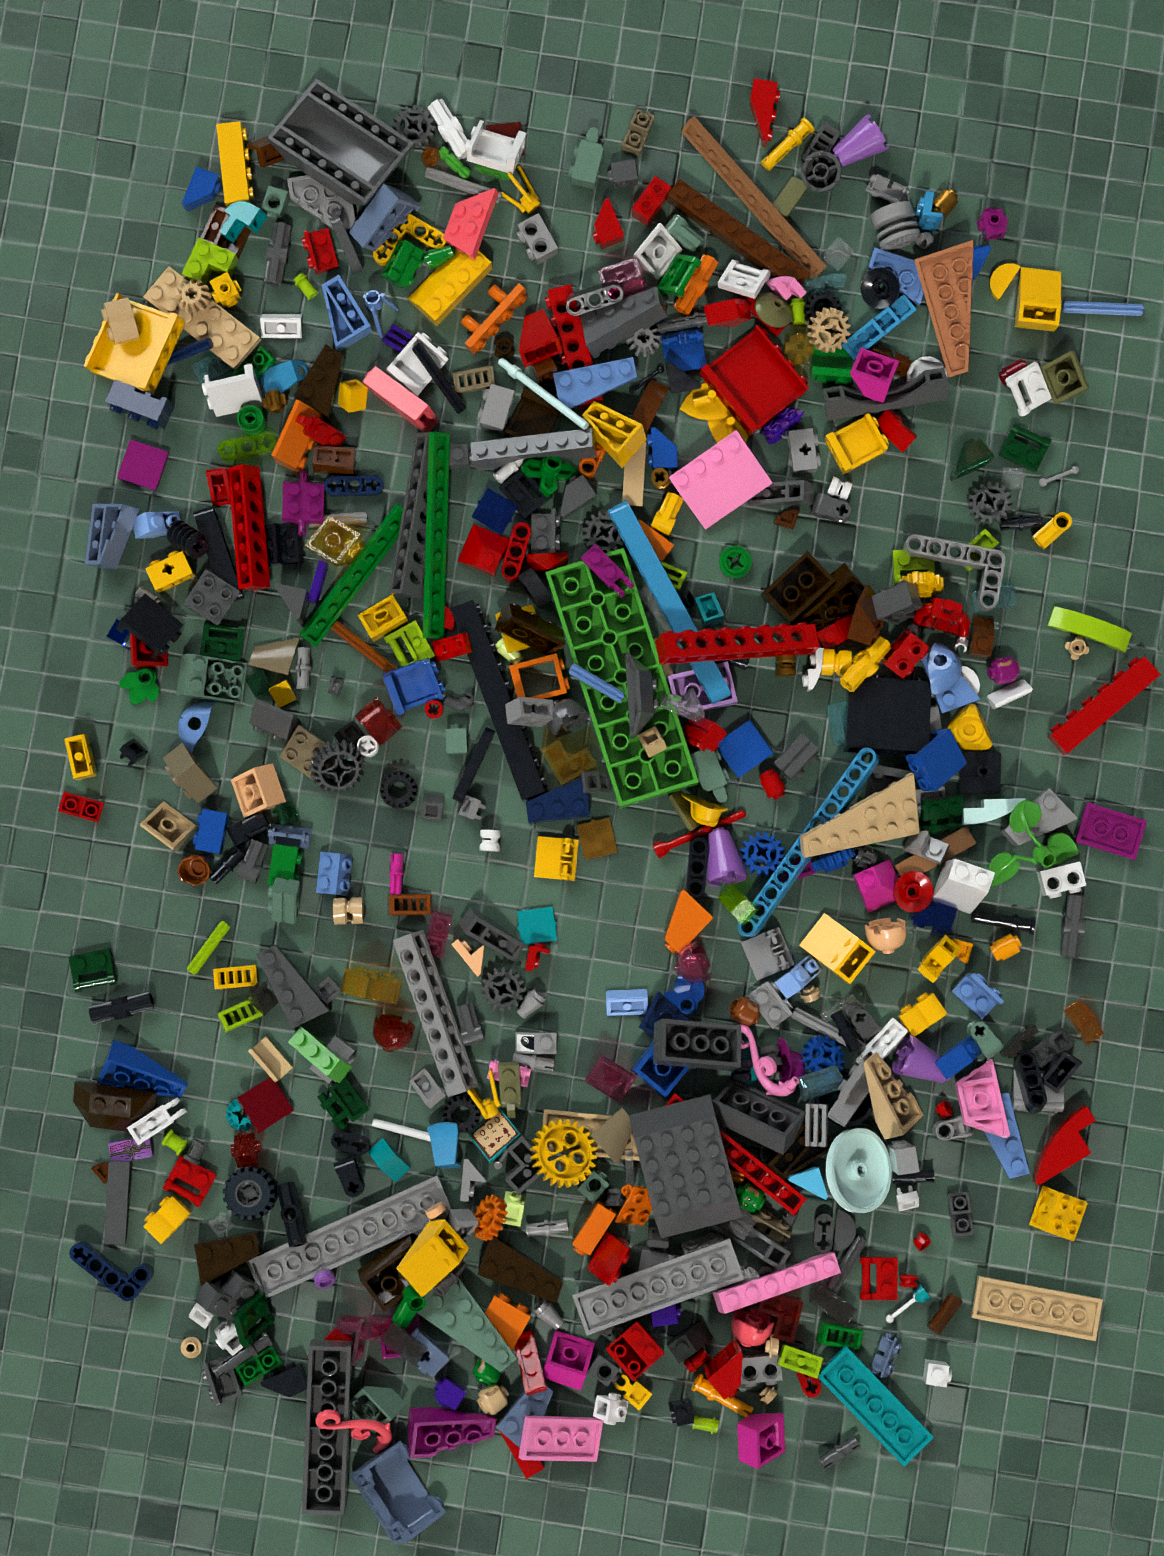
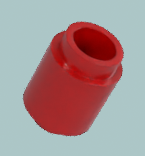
M773 768L759 776L761 780L759 782L768 799L773 797L774 800H777L785 795L783 791L786 790V787L778 772H775Z

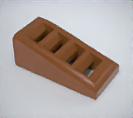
M431 894L388 895V916L431 915ZM403 899H407V911H403ZM412 899H415V911H412ZM420 899H424V910L420 911ZM395 900H398V911H395Z

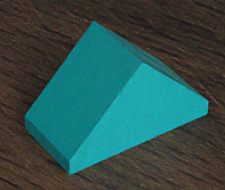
M714 592L695 598L703 628L724 622L725 617Z
M384 1138L368 1151L379 1169L394 1182H397L411 1169Z

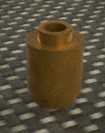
M943 189L933 201L931 212L943 213V217L946 218L958 204V195L951 189Z

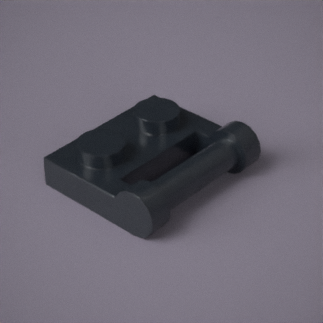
M521 469L499 487V490L524 519H527L553 497L552 495L548 498L545 497L539 490L540 483L535 478H528ZM524 477L538 493L540 498L537 501L519 481L521 478Z

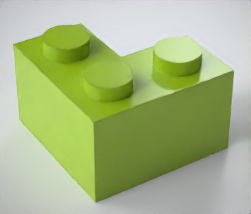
M198 237L182 271V275L189 282L190 279H193L195 283L201 280L203 285H206L212 271L221 275L228 272L231 278L239 260L235 253Z

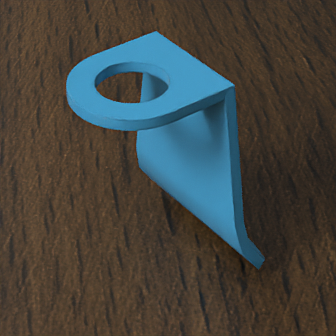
M290 360L270 367L260 377L264 393L270 390H280L281 394H283L297 381L304 380L305 376L300 374L298 366L300 365L304 368L305 376L309 372L308 366L301 360Z
M440 1122L428 1126L427 1131L431 1140L435 1166L445 1169L461 1167L462 1164L456 1162L458 1124Z

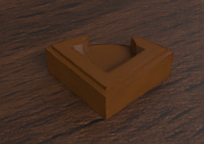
M790 509L778 515L774 524L793 530L800 510Z
M100 1163L91 1168L92 1171L106 1184L108 1181V1163Z

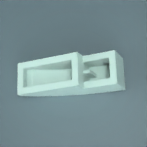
M1026 799L981 800V808L962 809V826L980 824L1002 817L1012 812L1018 803Z

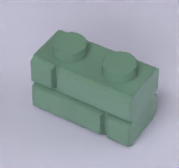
M276 878L273 886H269L268 898H272V900H269L268 912H272V921H284L289 924L296 923L299 913L300 882L298 880L289 879L287 881L283 878Z

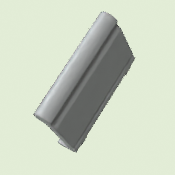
M1013 1069L1012 1109H1015V1111L1026 1110L1015 1069ZM1040 1070L1041 1077L1043 1076L1045 1071ZM1026 1079L1029 1085H1035L1032 1079ZM1044 1085L1047 1103L1042 1111H1052V1113L1063 1112L1064 1086L1056 1093ZM1031 1099L1033 1104L1040 1105V1101L1038 1099Z

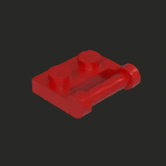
M180 1155L162 1189L166 1191L171 1190L200 1208L218 1174L202 1165L191 1163L184 1159L183 1155ZM176 1177L201 1190L200 1194L196 1195L175 1184Z
M860 1257V1264H862V1292H860V1300H897L898 1258ZM870 1264H876V1292H870Z

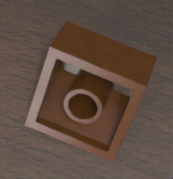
M866 585L856 604L847 638L871 646L873 639H878L885 621L877 619L871 597L876 594L870 585Z

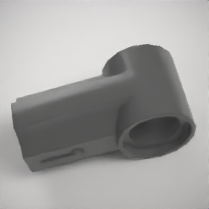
M252 839L245 858L239 864L236 876L256 884L260 877L261 865L269 845Z
M473 1002L455 1007L461 1026L460 1032L464 1046L485 1041Z

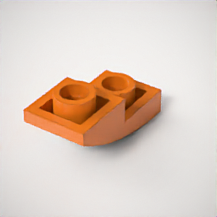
M639 519L638 522L658 559L663 561L674 544Z

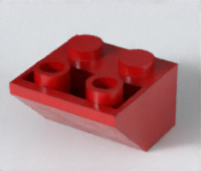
M637 1318L625 1327L605 1349L632 1381L637 1379L665 1354L661 1345Z

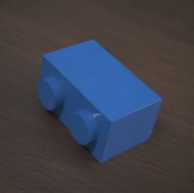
M203 809L202 813L198 814L197 825L200 826L198 833H195L193 838V845H196L195 850L223 854L227 833L226 828H228L230 814Z

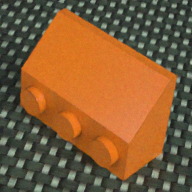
M296 399L271 456L277 464L299 473L301 468H305L308 461L306 457L308 451L313 450L316 442L304 435V427L295 422L298 414L308 418L313 415L322 421L323 416L320 412Z

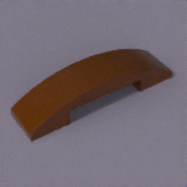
M652 379L648 383L631 417L632 420L643 425L645 436L669 390V387Z

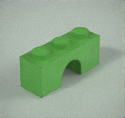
M302 1026L299 1027L288 1042L322 1073L338 1083L343 1080L352 1068L340 1055L325 1046L326 1043Z

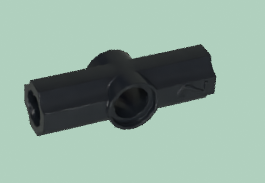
M151 992L130 997H119L110 1000L111 1002L89 1007V1015L93 1024L112 1019H123L131 1017L136 1013L154 1009V1000Z
M295 1182L281 1183L276 1187L281 1206V1218L284 1221L289 1247L303 1246L308 1242ZM295 1209L296 1216L294 1219L289 1220V1211Z

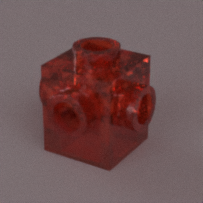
M255 1133L234 1135V1144H231V1155L235 1157L237 1167L258 1165V1153H262L261 1141H257Z

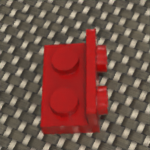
M325 228L308 233V230H305V237L301 239L304 249L309 250L310 256L307 257L309 268H314L315 274L338 269L339 265L329 229Z

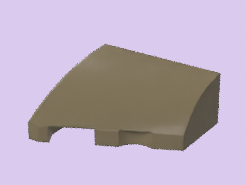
M293 638L255 646L248 665L289 676L300 639Z
M621 1107L591 1134L593 1139L616 1165L620 1162L632 1133L629 1114Z

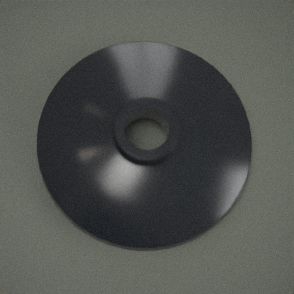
M872 269L865 274L861 281V295L869 306L876 309L887 308L894 304L899 296L900 284L898 278L889 269ZM881 284L885 285L884 291L880 289Z

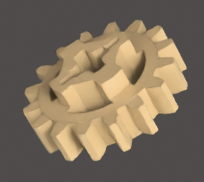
M831 307L830 309L822 308V312L816 311V318H810L813 324L807 326L811 329L807 336L812 337L810 344H814L815 349L828 353V351L834 353L836 348L842 349V342H848L845 336L850 335L847 332V328L851 327V325L845 323L848 317L842 316L843 311Z

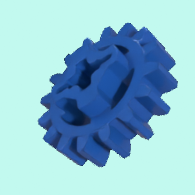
M756 832L755 838L749 835L750 841H743V845L746 848H740V853L745 854L741 856V859L746 861L744 863L745 868L750 867V874L757 871V876L760 877L761 872H764L765 876L768 877V871L774 873L775 867H778L781 863L779 860L782 861L785 856L781 854L785 852L784 847H779L781 840L775 842L774 834L768 837L767 832L763 836ZM751 847H752L753 850H754V853H753L752 855H750L751 857H749V856H748V855H749V850H750ZM759 851L762 853L766 852V858L762 855L759 856ZM776 851V858L772 861L771 855Z
M853 848L818 855L820 859L811 862V866L814 872L824 869L825 873L848 865L847 859L856 856Z
M818 1035L816 1038L812 1037L803 1045L804 1050L801 1052V1055L805 1056V1058L802 1059V1062L807 1064L804 1069H810L811 1076L817 1074L818 1080L824 1077L825 1081H828L843 1071L842 1065L846 1061L841 1058L845 1056V1053H840L841 1045L836 1047L835 1039L830 1042L829 1036H825L822 1039V1036Z

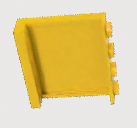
M116 293L112 301L123 299L124 297ZM129 300L139 339L114 345L113 340L109 341L106 331V329H109L108 322L102 321L101 329L94 339L92 349L86 356L84 367L96 375L112 381L118 380L134 386L143 392H151L154 395L186 321L175 313L167 314Z

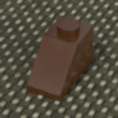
M551 357L530 365L539 386L554 380L553 373H557V367Z
M973 616L967 656L989 659L992 654L994 641V619Z

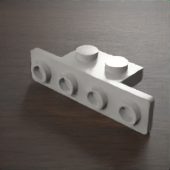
M863 1059L858 1066L854 1065L848 1074L850 1076L848 1081L844 1079L838 1088L841 1091L839 1097L827 1114L830 1119L843 1127L846 1126L869 1093Z

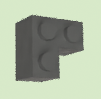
M907 580L899 581L896 583V586L881 589L878 591V594L871 596L877 619L897 625L914 618V611L922 608L917 584L910 583Z
M522 1133L506 1149L518 1164L504 1175L505 1181L518 1195L543 1174L537 1175L536 1173L540 1168L532 1167L536 1163V1160L530 1159L531 1156L535 1155V1152L530 1150L533 1145Z
M232 1269L222 1288L205 1282L196 1301L206 1311L234 1321L232 1316L255 1295L259 1286L248 1275Z

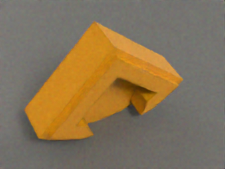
M952 938L961 947L956 957L968 964L973 944Z

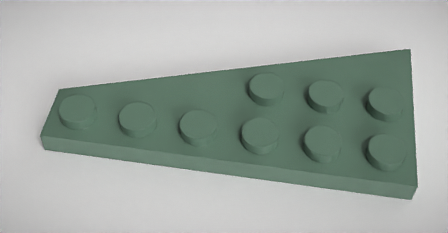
M459 1276L457 1278L458 1282L453 1284L443 1297L436 1294L432 1288L424 1296L426 1306L417 1312L419 1315L501 1373L519 1360Z

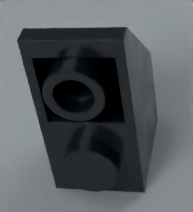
M294 1361L283 1366L284 1370L278 1373L273 1370L264 1375L265 1378L260 1382L262 1387L287 1397H292L307 1390V1374L301 1362L295 1364Z

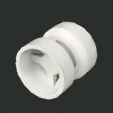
M833 477L827 495L837 497L839 500L846 502L853 483H844L839 478ZM843 485L840 495H838L840 487Z
M366 735L358 740L357 748H359L363 756L373 757L379 751V744L375 738Z
M480 830L482 838L480 851L499 852L500 845L498 839L501 836V831Z

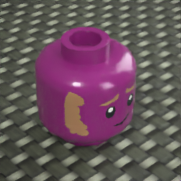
M1007 656L992 660L990 667L987 669L989 679H992L995 684L1002 685L1014 682L1020 674V668L1016 660Z

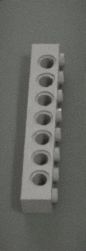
M424 930L393 940L447 1097L478 1087Z

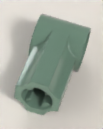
M675 214L664 226L675 241L692 254L704 242V239L693 231L688 223L678 214Z

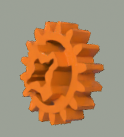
M487 1195L485 1200H480V1206H476L477 1212L473 1213L478 1220V1226L473 1231L475 1237L484 1241H491L493 1236H498V1231L503 1229L501 1225L506 1222L505 1216L508 1214L505 1211L507 1204H504V1199L495 1195H491V1197Z

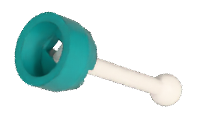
M922 1284L918 1285L913 1291V1298L892 1315H887L886 1321L892 1323L897 1315L915 1301L923 1303L930 1299V1294Z

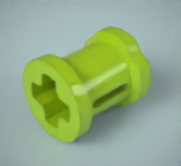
M171 1129L161 1145L168 1146L176 1152L175 1155L179 1156L189 1140L180 1138Z

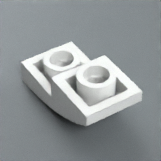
M818 648L813 654H810V666H813V669H807L805 674L802 675V685L806 687V692L813 690L822 669L824 648Z

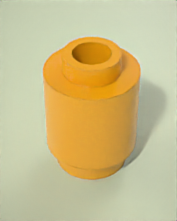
M1010 933L993 942V945L989 948L997 961L1001 959L1004 961L1019 953V947L1022 944L1016 935L1012 936Z

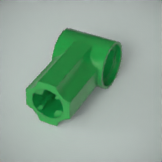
M411 1285L403 1289L404 1298L392 1317L393 1323L404 1329L410 1325L416 1313L426 1306L425 1297H421Z

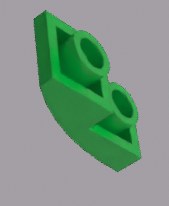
M260 345L249 360H244L231 375L245 374L244 365L252 364L258 380L277 359L265 346Z
M271 1346L258 1353L257 1357H251L241 1363L235 1370L243 1384L247 1386L282 1365V1362Z

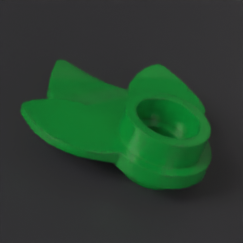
M143 667L137 672H129L119 682V687L129 690L131 705L140 704L146 698L151 702H155L159 695V688L155 683L156 673L149 667ZM145 674L150 676L148 681L143 680Z

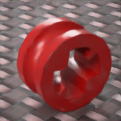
M437 700L428 701L425 705V713L431 719L440 718L443 714V706ZM432 704L434 706L437 704L440 707L437 709L439 713L436 715L429 713L431 710L429 706Z
M899 1275V1278L902 1279L899 1286L918 1287V1283H916L918 1275Z

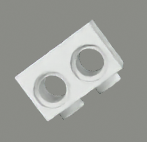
M1080 862L1036 872L1042 895H1049V899L1062 896L1061 892L1069 890V894L1082 891L1081 887L1087 886ZM1069 873L1076 875V882L1074 884L1069 883L1067 880ZM1049 878L1056 880L1057 884L1054 889H1050L1047 885Z

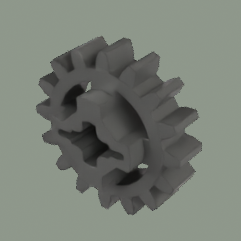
M413 105L412 110H409L408 106H405L406 111L404 113L401 110L398 111L400 117L394 116L393 119L396 124H392V129L414 142L412 151L415 150V146L422 150V144L429 146L428 139H434L432 132H436V127L433 126L435 120L430 118L431 113L429 111L424 113V107L417 110L416 105ZM404 123L405 128L401 132V125ZM425 124H427V131H426V133H424V131H423V128L425 127Z
M988 481L986 487L981 483L980 490L973 489L975 495H969V500L972 502L968 503V508L971 509L969 511L970 515H975L974 519L976 522L981 519L983 526L986 522L993 526L994 521L1001 524V518L1008 519L1006 512L1012 513L1010 506L1013 505V500L1010 499L1011 493L1006 492V486L999 488V482L992 486L991 482ZM987 498L989 499V501H990L992 504H994V505H993L994 509H992V506H990L989 504H987V503H988Z
M601 511L598 512V517L592 514V521H585L588 528H583L582 532L587 533V535L583 536V540H588L586 543L587 548L594 544L604 543L607 545L606 547L597 546L603 552L608 553L610 550H618L617 546L623 547L624 543L620 541L622 538L619 533L616 541L612 537L617 529L608 511L605 516H602ZM601 521H609V522H611V523H610V524H604V523H602ZM594 526L596 534L591 537V529ZM601 530L604 532L609 531L608 537L600 536Z
M502 967L501 972H498L497 968H495L493 975L489 972L487 973L488 980H482L486 985L480 988V990L485 991V994L481 997L488 999L486 1005L493 1004L492 1010L500 1007V1011L503 1012L504 1007H507L511 1011L512 1004L519 1006L517 999L523 1000L520 992H525V989L520 988V985L524 981H518L519 973L515 976L512 975L513 969L506 972L505 967ZM497 976H505L503 981L498 983L492 981ZM512 979L516 984L517 992L511 988L510 982ZM506 984V989L512 994L503 993L500 995V990L494 987V985L502 986ZM489 988L495 992L494 1000L490 996ZM509 996L513 998V1000L508 1003H501L502 999Z

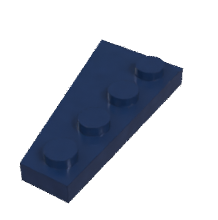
M657 991L638 1028L654 1036V1023L660 1019L691 1020Z

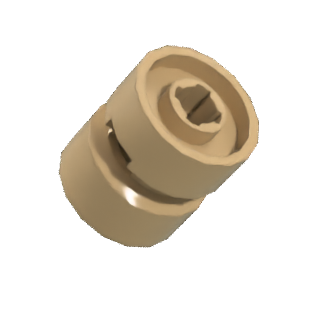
M363 897L351 898L350 901H347L346 898L333 899L334 925L347 924L348 921L351 924H364Z

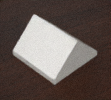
M658 223L634 253L633 263L655 280H659L670 266L675 255H679L683 249L665 227Z

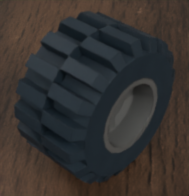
M248 1166L236 1170L235 1173L229 1176V1180H226V1187L223 1189L225 1194L223 1201L227 1203L228 1206L226 1208L232 1211V1215L239 1216V1219L253 1220L266 1215L273 1209L274 1203L278 1199L276 1197L278 1192L275 1185L277 1182L275 1179H272L273 1175L270 1172L267 1173L265 1171L266 1169L257 1168L258 1166Z

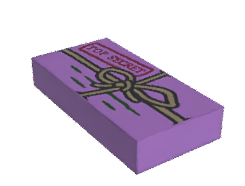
M151 1138L140 1145H137L134 1139L108 1143L111 1160L131 1161L154 1156Z

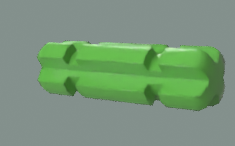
M443 146L437 152L438 156L445 160V163L455 173H459L462 179L466 180L470 177L471 171L466 166L464 167L463 163L454 154H450L446 147Z

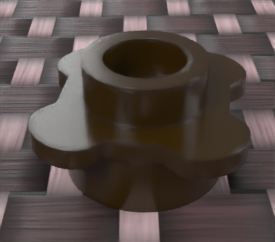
M510 337L496 338L494 340V345L496 346L495 356L497 358L502 356L513 357L514 350L512 345L514 340Z

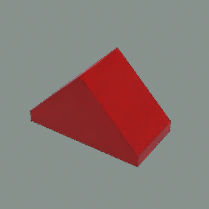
M227 468L206 470L212 505L231 504Z

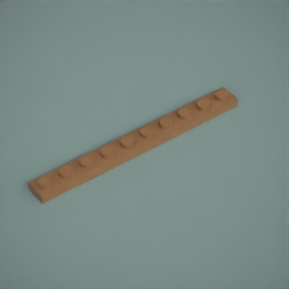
M694 116L689 119L681 131L683 135L794 261L811 273L810 279L812 281L816 280L827 268L824 262Z

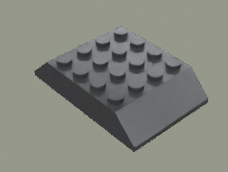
M317 78L267 138L287 162L350 204L366 205L414 146V142Z
M710 1094L629 1115L642 1172L661 1238L743 1218Z

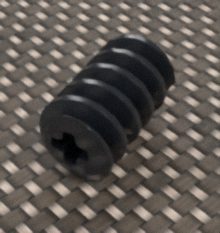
M174 521L167 530L169 543L191 558H200L207 552L209 545L205 536L184 521Z

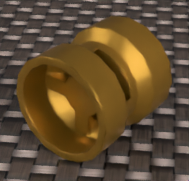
M796 655L775 657V662L777 663L775 676H796V669L794 668Z

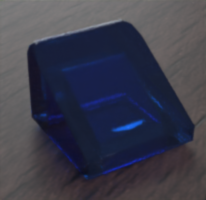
M116 619L106 637L125 647L130 638V632L127 629L123 633L119 632L116 626L120 620Z

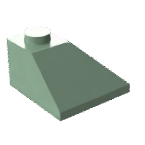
M365 1386L351 1398V1412L358 1419L376 1420L385 1425L406 1405L401 1396L392 1388ZM370 1430L372 1434L376 1433V1431Z

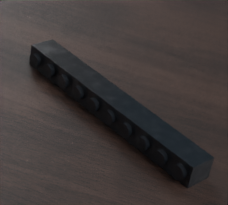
M474 600L452 607L450 609L459 633H468L472 653L467 655L522 801L544 794V788L548 786L544 776L539 777L537 769L540 768L537 757H532L530 753L533 746L530 738L524 737L523 730H526L525 726L507 724L505 704L512 701L508 694L512 690L508 680L503 681L501 673L504 672L501 661L496 662L494 654L497 653L494 642L489 643L487 635L490 634L487 623L482 624L480 616L483 615L479 604L475 605Z

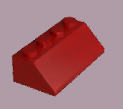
M736 1338L704 1365L707 1380L724 1400L727 1397H734L739 1392L738 1387L741 1386L743 1354Z

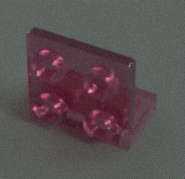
M340 1314L337 1319L336 1329H340V1332L344 1334L356 1332L351 1366H355L357 1361H361V1357H363L365 1345H362L361 1342L367 1335L368 1324H365V1317Z

